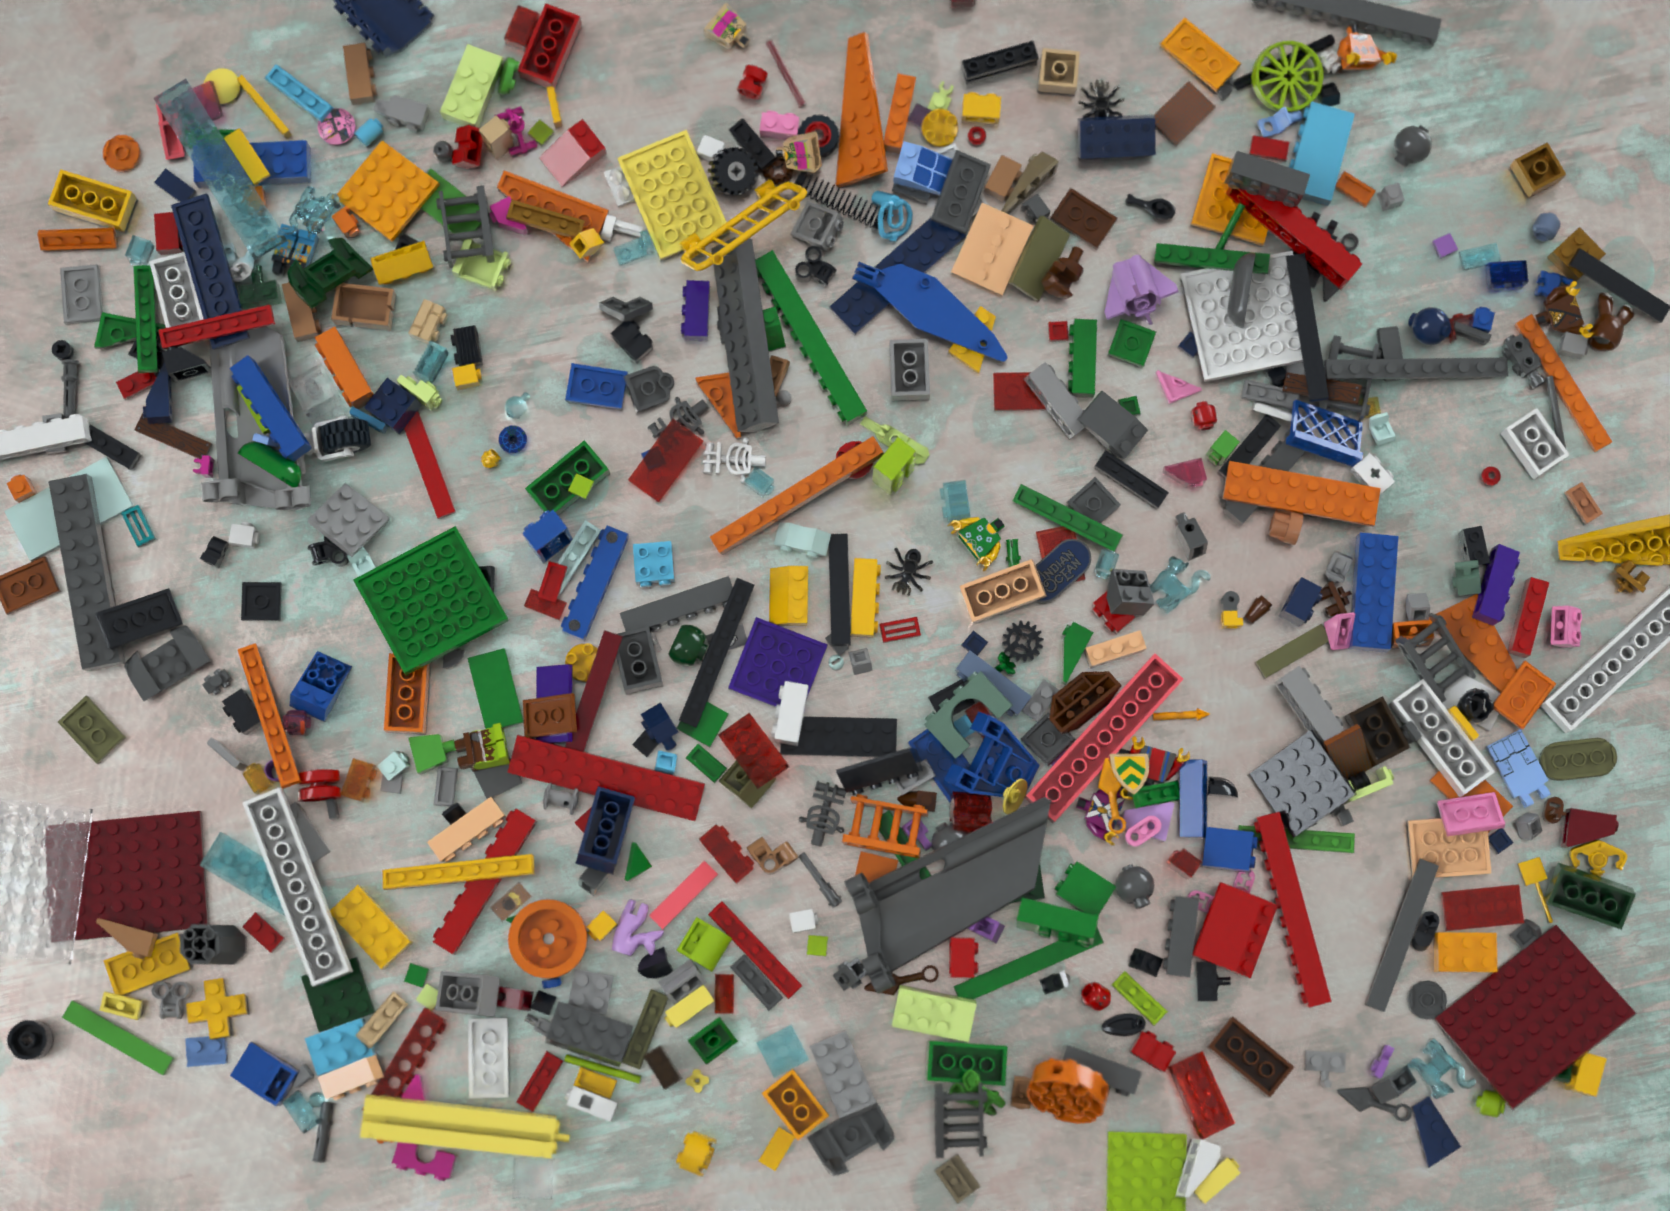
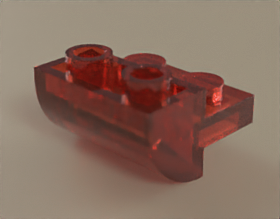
M953 791L949 808V820L952 821L953 830L974 832L992 823L991 812L993 808L991 796Z

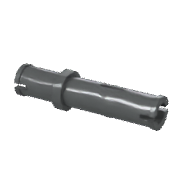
M321 1101L320 1115L316 1122L318 1128L312 1159L314 1162L325 1163L329 1128L332 1125L331 1115L334 1105L332 1102Z

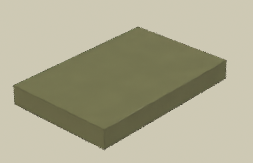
M87 695L58 721L63 729L96 764H99L127 738Z

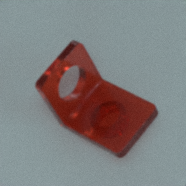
M1458 313L1449 319L1451 333L1448 338L1450 344L1457 340L1453 324L1456 321L1461 323L1471 320L1473 313L1467 315Z

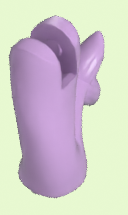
M629 899L617 924L612 950L632 956L639 945H644L652 956L655 951V941L661 938L664 931H650L631 936L645 921L648 905L642 903L636 916L632 914L636 901Z

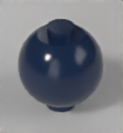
M1427 307L1418 313H1413L1409 318V327L1412 328L1415 338L1423 344H1438L1451 333L1450 320L1447 314L1439 308Z

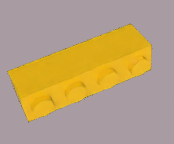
M854 558L850 637L873 638L874 633L878 632V621H874L875 614L879 613V602H875V598L880 593V583H876V578L880 576L881 565L877 564V559Z

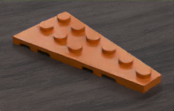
M505 170L497 185V189L506 197L510 196L511 200L585 220L582 232L594 228L598 235H600L606 216L609 214V210ZM552 233L566 246L573 250L569 244L573 240V238ZM591 255L582 259L588 263Z
M1478 594L1435 614L1445 619L1447 623L1445 625L1466 660L1470 661L1482 673L1481 675L1486 680L1488 679L1496 687V690L1501 693L1517 671V668L1495 626L1472 618Z

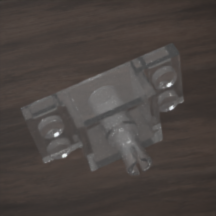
M315 351L287 366L289 385L312 426L318 422L336 419L340 416H346L348 419L352 418Z

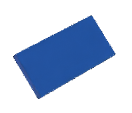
M928 729L908 742L911 748L917 749L921 762L925 759L928 760L936 775L932 779L951 806L970 794L944 781L952 763L967 770L969 769L970 763L963 753L955 759Z

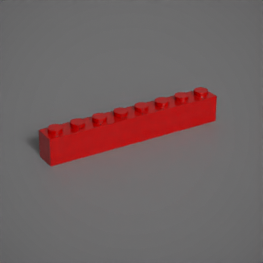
M518 809L511 810L505 819L507 821L505 827H500L495 835L497 838L495 843L490 844L486 849L485 854L487 856L485 859L517 856L537 821ZM502 878L467 881L464 885L466 888L462 895L459 894L453 903L455 904L452 912L449 910L443 919L445 921L442 928L438 927L435 931L433 943L455 955Z

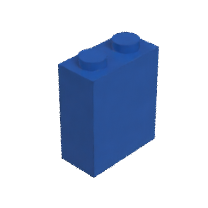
M1207 827L1203 867L1251 873V868H1255L1256 863L1253 850L1257 849L1258 837H1255V833L1250 831Z

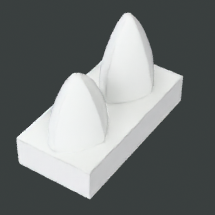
M621 166L604 172L618 208L635 201Z

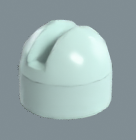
M833 655L829 658V667L832 670H840L843 667L844 660L840 655ZM840 658V662L832 665V662Z

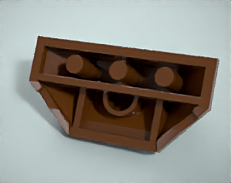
M1109 671L1080 673L1053 695L1049 721L1061 734L1080 728L1110 703L1120 689L1121 684Z

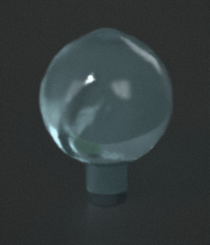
M524 392L521 397L512 396L507 399L504 404V411L508 417L519 419L526 413V401L530 398L529 393Z

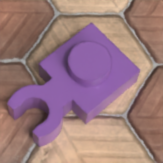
M1389 1045L1383 1047L1380 1057H1378V1060L1375 1059L1370 1067L1372 1076L1379 1079L1382 1078L1389 1063V1058L1394 1051L1393 1047Z

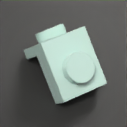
M1387 412L1376 414L1369 418V430L1377 446L1395 441L1396 436L1389 423Z
M364 547L353 557L347 555L358 577L376 568Z
M394 751L377 767L387 780L391 781L411 765L408 762V756L404 752Z

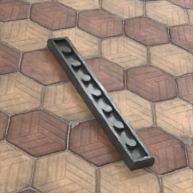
M1419 859L1365 1005L1385 1012L1437 873L1438 865Z

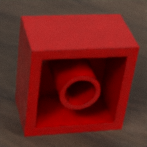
M975 938L949 939V978H974V974H978V962H975V955L978 954V942H975Z

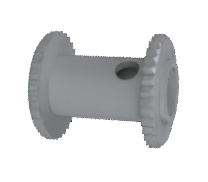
M549 783L544 793L543 808L546 810L548 804L569 808L570 815H573L579 798L578 789L575 788L574 793L552 789V783Z

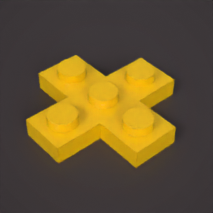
M224 978L203 981L205 1000L186 1003L188 1023L208 1021L209 1039L211 1040L231 1037L229 1017L248 1014L246 995L239 994L226 997Z

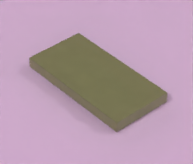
M1039 216L1008 283L1035 301H1039L1044 292L1041 280L1052 264L1060 258L1070 234L1046 217Z

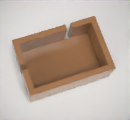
M342 283L335 290L331 320L335 325L352 326L353 323L355 327L391 331L392 311H394L396 293L394 289Z

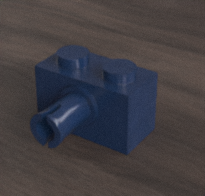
M661 702L641 714L644 719L641 723L650 739L655 738L658 744L662 742L666 750L673 749L676 746V742L672 736L677 734L678 730Z

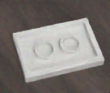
M1463 675L1444 690L1443 695L1447 700L1442 704L1446 709L1454 705L1457 707L1463 694L1474 688L1485 690L1492 702L1496 700L1500 693ZM1484 699L1483 709H1484V711L1486 712L1485 699ZM1493 709L1488 718L1474 724L1487 731H1491L1499 713Z

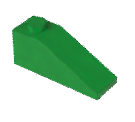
M1075 622L1071 626L1067 624L1062 633L1065 636L1062 647V684L1064 685L1067 683L1094 633Z

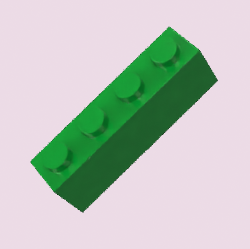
M1074 319L1073 324L1069 326V336H1072V343H1069L1068 352L1072 354V361L1068 362V373H1071V380H1068L1067 390L1071 391V395L1075 397L1093 398L1095 395L1097 320Z

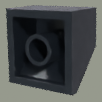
M173 346L167 348V351L162 352L167 373L175 382L211 373V367L204 359L182 347Z

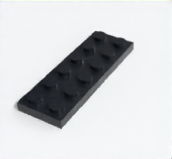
M803 716L798 746L781 743L780 755L880 757L896 752L897 719Z

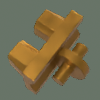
M1628 559L1620 566L1617 564L1614 568L1617 573L1625 578L1624 581L1619 577L1615 580L1620 585L1617 591L1621 593L1623 590L1631 593L1633 591V588L1629 586L1631 583L1643 593L1650 577L1642 570L1635 578L1631 576L1630 573L1636 565Z

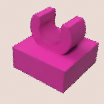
M202 455V460L194 459V462L200 463L201 467L193 469V472L201 474L205 478H213L214 459L206 455Z

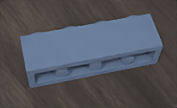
M972 651L967 653L955 670L957 672L956 676L964 682L975 671L977 674L982 671L1013 704L1005 712L1011 717L1013 715L1017 717L1032 697Z

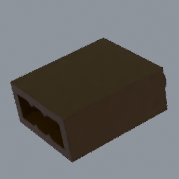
M663 1045L656 1047L643 1056L664 1090L683 1079Z

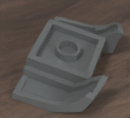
M184 625L172 629L170 634L173 639L142 658L137 650L126 661L124 665L125 670L143 701L165 690L210 661L189 627Z
M877 1101V1108L842 1123L839 1118L807 1137L829 1174L836 1176L849 1172L845 1165L846 1161L876 1143H879L884 1151L894 1140V1132Z

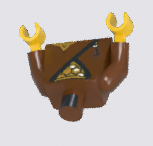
M1576 281L1571 282L1570 286L1555 287L1546 297V300L1543 301L1545 311L1536 314L1535 317L1538 325L1549 322L1552 329L1557 332H1569L1589 338L1594 333L1588 332L1587 329H1591L1593 325L1587 324L1585 327L1582 326L1584 321L1575 297L1579 293L1580 288H1573L1577 285Z

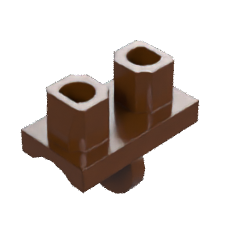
M1333 581L1327 583L1320 591L1323 594L1320 600L1324 601L1330 598L1333 604L1325 608L1328 618L1334 617L1337 614L1347 613L1344 605L1350 604L1347 597L1352 595L1351 591L1345 592L1342 586L1336 589Z

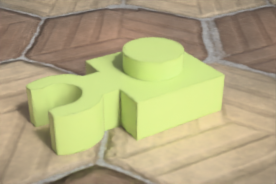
M942 81L939 86L940 93L934 92L927 111L935 109L948 110L952 98L947 96L952 94L954 86L951 85L949 90H944V82Z

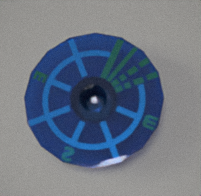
M511 425L505 427L499 435L500 447L508 453L520 452L527 443L525 431L518 426Z

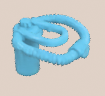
M875 191L871 200L874 205L881 207L878 212L879 234L884 239L897 241V238L907 233L906 231L911 226L913 219L912 208L906 200L900 199L897 195ZM904 206L908 215L904 228L900 231L885 233L883 216L886 208L888 210L887 223L889 227L897 229L903 223ZM898 209L899 221L893 225L892 217L894 215H892V210Z

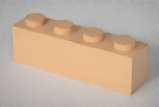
M489 797L427 843L441 862H449L456 857L455 853L460 849L462 851L468 849L474 839L478 838L480 840L486 836L488 829L491 827L497 828L503 824V819L506 816L495 800Z

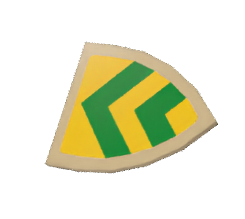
M1110 754V763L1116 779L1126 790L1135 795L1147 780L1149 773L1148 754Z

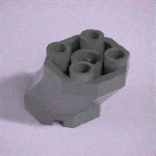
M191 925L180 936V953L191 964L235 965L247 953V937L235 925Z

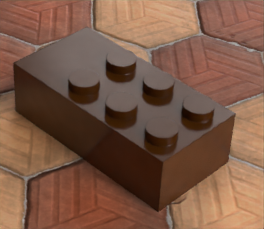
M1233 1016L1229 1018L1206 1047L1267 1098L1274 1094L1294 1069L1291 1063Z

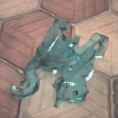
M307 186L295 206V211L289 218L291 226L282 227L281 232L286 235L295 233L299 225L298 219L304 220L302 224L308 230L309 239L314 234L325 231L324 224L331 217L333 209H338L341 206L338 195L329 193L326 198L324 196L316 198L312 195L316 189Z
M1172 556L1168 559V567L1160 572L1155 581L1149 585L1152 593L1163 589L1167 594L1165 598H1159L1156 603L1168 614L1182 600L1198 590L1200 577L1209 581L1211 579L1210 574L1205 570H1197L1191 577V586L1186 587L1178 580L1176 575L1183 573L1189 563H1184L1181 559Z
M1434 1038L1422 1050L1425 1054H1429L1432 1057L1428 1064L1417 1057L1407 1064L1409 1068H1416L1422 1080L1431 1087L1432 1097L1436 1100L1454 1092L1449 1084L1440 1079L1451 1069L1457 1071L1456 1080L1462 1088H1472L1476 1083L1475 1078L1469 1081L1464 1079L1465 1069L1447 1054L1444 1047Z

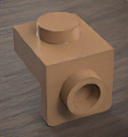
M1014 1076L1011 1106L1018 1109L1031 1108V1102L1027 1096V1089L1031 1078Z

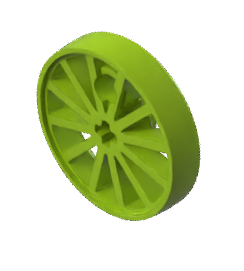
M1280 41L1265 48L1255 60L1252 69L1253 89L1258 99L1266 107L1277 112L1284 107L1288 90L1292 107H1286L1287 111L1301 110L1318 96L1323 84V67L1317 54L1307 45L1297 41ZM1284 46H1292L1289 62L1287 61ZM1275 48H1278L1281 64L1270 53ZM1298 49H1301L1306 55L1294 66ZM1265 57L1275 66L1276 70L1261 66ZM1309 58H1311L1315 67L1304 68L1297 71ZM1259 71L1272 74L1276 78L1260 82ZM1303 72H1306L1309 76L1307 82L1301 77ZM1284 74L1289 76L1290 79L1284 78ZM1277 82L1275 87L1265 95L1261 86ZM1310 85L1314 87L1311 96L1302 86ZM1281 88L1278 104H1275L1270 98ZM1295 89L1306 100L1301 105H1298Z

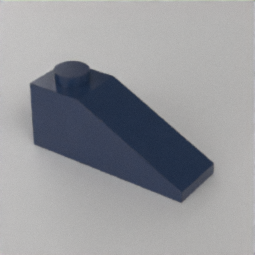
M165 362L146 398V406H143V416L147 418L149 424L172 423L171 377L167 373Z

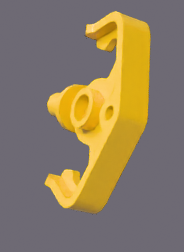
M1598 839L1573 847L1569 851V857L1574 868L1580 865L1577 854L1588 855V863L1593 867V869H1590V872L1599 877L1605 873V870L1601 868L1605 867L1609 856H1619V860L1615 862L1616 868L1619 870H1623L1627 861L1626 852Z

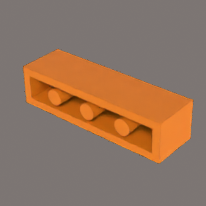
M899 73L897 75L884 136L885 152L900 154L916 84V77Z

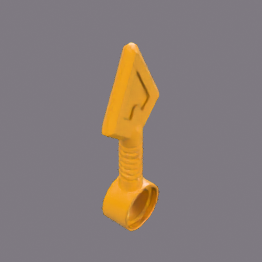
M1105 758L1098 788L1109 796L1112 818L1108 821V828L1111 832L1119 834L1126 828L1125 820L1119 816L1116 793L1122 785L1118 782L1112 771L1110 760ZM1115 819H1119L1122 822V828L1118 831L1114 830L1111 826L1112 821Z

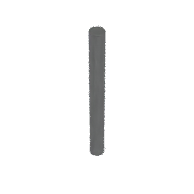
M1548 376L1545 378L1555 433L1566 449L1553 376Z

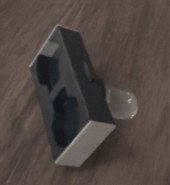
M1063 971L1040 979L1044 995L1070 986L1069 981L1071 977Z

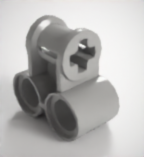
M160 981L152 986L151 993L153 997L161 999V1019H165V1017L182 1019V999L189 998L193 991L189 983L176 982L171 986L168 982ZM161 985L166 987V993L163 996L158 993V988ZM181 985L186 988L183 996L178 994V988Z

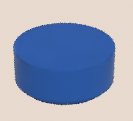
M561 977L541 981L544 989L557 987L562 984Z

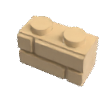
M424 299L408 332L410 337L428 345H431L433 341L436 342L440 334L438 329L447 320L448 314H446V309Z

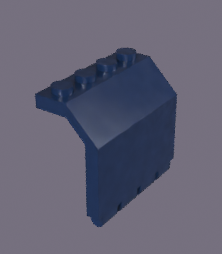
M333 0L335 4L333 6L340 15L344 14L347 17L346 21L352 28L357 27L360 30L359 35L365 41L369 40L373 44L371 47L377 54L382 53L385 57L403 51L432 25L431 20L435 16L426 6L422 7L423 3L421 0Z

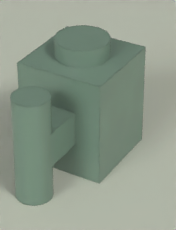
M1478 560L1455 562L1456 577H1452L1453 589L1457 588L1458 596L1481 593Z

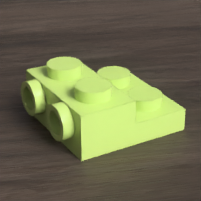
M402 375L396 380L400 387L416 397L421 404L431 411L434 408H438L443 401L436 387L429 381L424 383L420 380L416 384L417 382L411 377L407 376L405 378Z

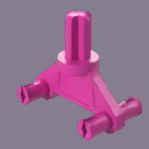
M522 106L514 109L507 108L505 112L495 114L500 120L508 118L509 129L515 134L519 146L508 148L510 156L518 153L525 154L527 150L537 147L535 139L524 143L522 131L524 130L525 123L520 115L524 114Z

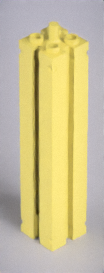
M367 1094L364 1101L360 1138L551 1159L552 1154H556L557 1141L569 1142L570 1134L559 1133L560 1122L556 1120V1115Z

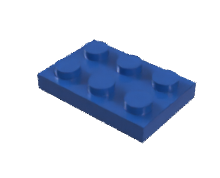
M571 363L565 401L622 410L626 389L623 376L628 375V372Z

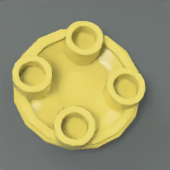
M225 68L211 71L203 82L205 96L216 104L233 103L240 91V84L237 81L238 76L233 71Z

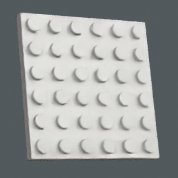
M1293 251L1270 255L1268 274L1252 273L1244 328L1237 327L1230 320L1227 313L1233 271L1206 268L1181 274L1204 382L1303 362L1286 264V256L1293 255Z

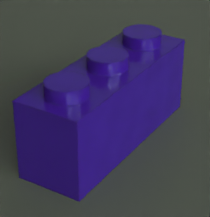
M687 280L682 292V296L686 297V304H682V316H685V323H681V334H684L685 340L708 341L710 282Z

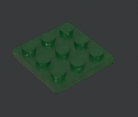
M358 957L349 959L353 972L317 987L312 986L308 974L301 976L318 1032H323L375 1013Z

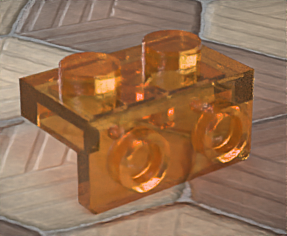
M353 758L341 795L360 802L368 799L371 788H369L371 780L374 781L377 774L376 766Z

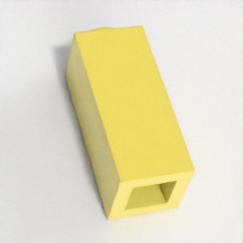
M702 985L665 1011L667 1016L664 1018L670 1027L674 1025L675 1028H678L715 1000L707 988Z
M1224 1157L1216 1164L1214 1169L1194 1190L1195 1195L1202 1203H1207L1240 1174L1238 1163L1233 1158Z

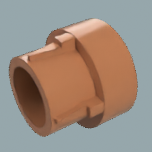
M1274 511L1268 534L1279 539L1278 541L1295 545L1301 531L1304 515L1293 511Z

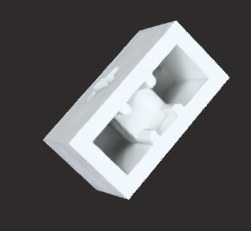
M1371 453L1350 470L1361 485L1381 488L1380 495L1395 482L1392 473L1387 469L1385 470L1380 465L1381 461L1375 455L1372 456ZM1375 472L1377 475L1372 478L1370 475Z

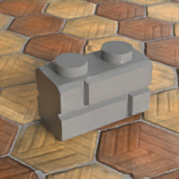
M691 959L659 981L664 993L674 1005L706 983L700 970Z

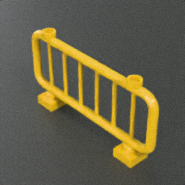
M767 180L755 189L759 200L703 240H700L698 235L693 233L681 241L679 244L685 252L681 256L682 264L695 271L705 270L713 264H722L725 255L788 210H797L800 202L807 196V190L792 182H785L775 187L772 180ZM788 189L799 193L790 200L780 197V193ZM776 199L785 203L775 211L764 207ZM758 209L770 213L760 222L748 217ZM744 219L755 224L744 233L733 228ZM728 230L740 235L729 244L718 239ZM713 241L725 246L715 254L705 251V247ZM700 253L709 257L701 263L692 261Z

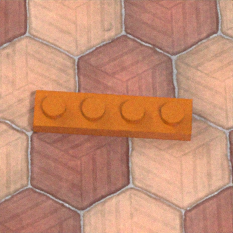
M114 228L38 230L37 233L40 250L117 247Z

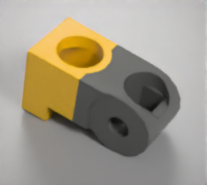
M1234 591L1226 592L1221 599L1222 629L1241 628L1243 626V618H1238L1237 605L1240 598Z

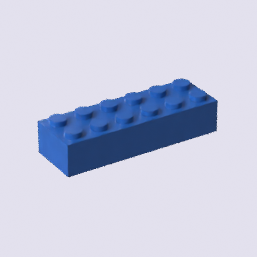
M307 140L250 143L271 175L257 185L253 184L228 144L193 145L194 183L198 188L311 183L310 146Z
M1361 532L1356 536L1351 613H1355V619L1348 649L1385 653L1391 650L1399 536Z

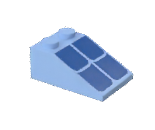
M903 141L893 183L940 195L952 159L923 146Z

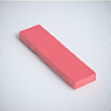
M703 861L649 916L664 929L718 874Z

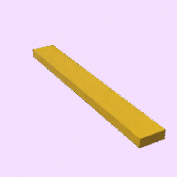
M527 854L382 870L383 889L391 890L534 875V855Z

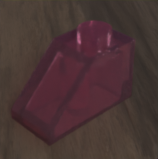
M1202 458L1164 466L1162 470L1164 475L1185 487L1192 486V489L1202 487L1203 483L1207 480Z

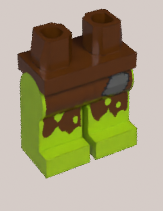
M501 723L494 724L493 727L463 733L464 738L454 741L457 753L463 751L467 753L465 756L457 757L460 769L471 768L472 772L478 771V769L510 764L505 733Z

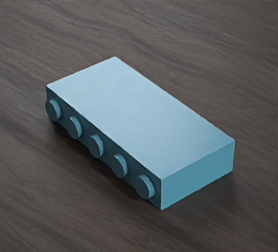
M1311 102L1309 107H1305L1302 116L1305 118L1304 125H1300L1298 131L1300 140L1299 142L1296 141L1293 149L1296 155L1289 164V168L1310 174L1302 199L1329 206L1355 113L1316 102Z

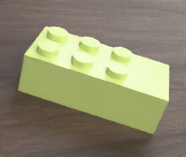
M467 44L440 110L443 119L461 126L471 125L479 128L504 64L502 56Z
M899 985L892 1027L969 1042L977 1003L973 999Z

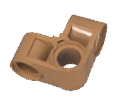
M763 837L746 847L762 870L769 875L775 874L798 858V855L788 841L778 846L773 852ZM768 860H772L775 862V868L767 870L765 863Z

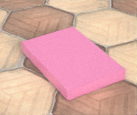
M1495 792L1437 802L1447 837L1505 828L1504 818Z

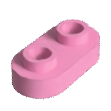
M1147 816L1127 830L1125 834L1126 842L1133 847L1143 844L1160 831V820L1155 816ZM1149 822L1154 824V828L1152 830L1148 829L1147 824ZM1133 833L1138 835L1136 841L1131 838Z

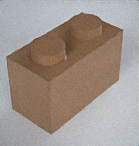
M1001 155L984 187V193L1004 202L1006 197L1009 198L1014 189L1012 185L1015 181L1018 182L1023 173L1020 171L1022 165Z

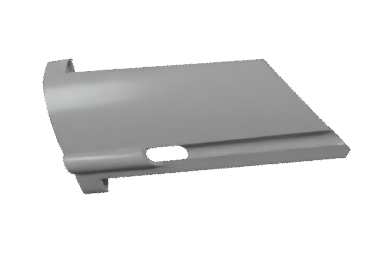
M267 326L248 330L250 339L216 350L212 349L209 339L219 479L201 482L202 501L229 502L237 505L275 508L276 510H300L311 506L309 485L302 487V481L300 480L298 487L293 488L238 454L239 449L244 444L253 441L255 433L264 435L237 389L240 384L237 385L231 377L233 373L230 367L247 355L257 362L293 418L283 335ZM225 408H230L237 416L238 438L232 437L226 430ZM280 445L279 447L270 446L280 453ZM298 458V459H297L296 461H294V462H296V463L298 464V466L300 467V465H299V458Z

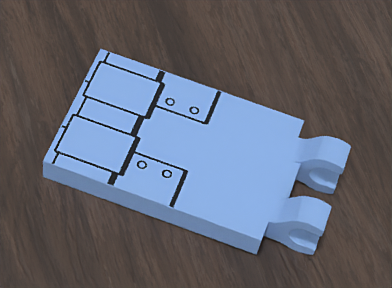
M1521 729L1486 746L1512 798L1518 796L1524 808L1534 804L1529 794L1536 790L1541 799L1551 795L1548 788L1544 785L1549 780Z

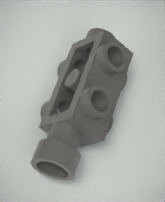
M1513 334L1506 338L1502 346V354L1513 363V372L1522 378L1527 376L1530 380L1529 384L1533 389L1545 383V378L1537 371L1541 366V360L1531 350L1528 339L1523 337L1522 334L1516 337Z

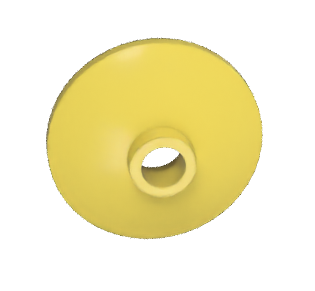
M1018 779L1005 789L1003 794L1004 813L1010 814L1020 807L1027 792L1026 780Z

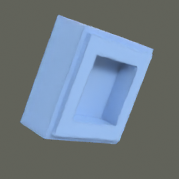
M257 433L253 435V441L279 447V444L274 443L269 436Z

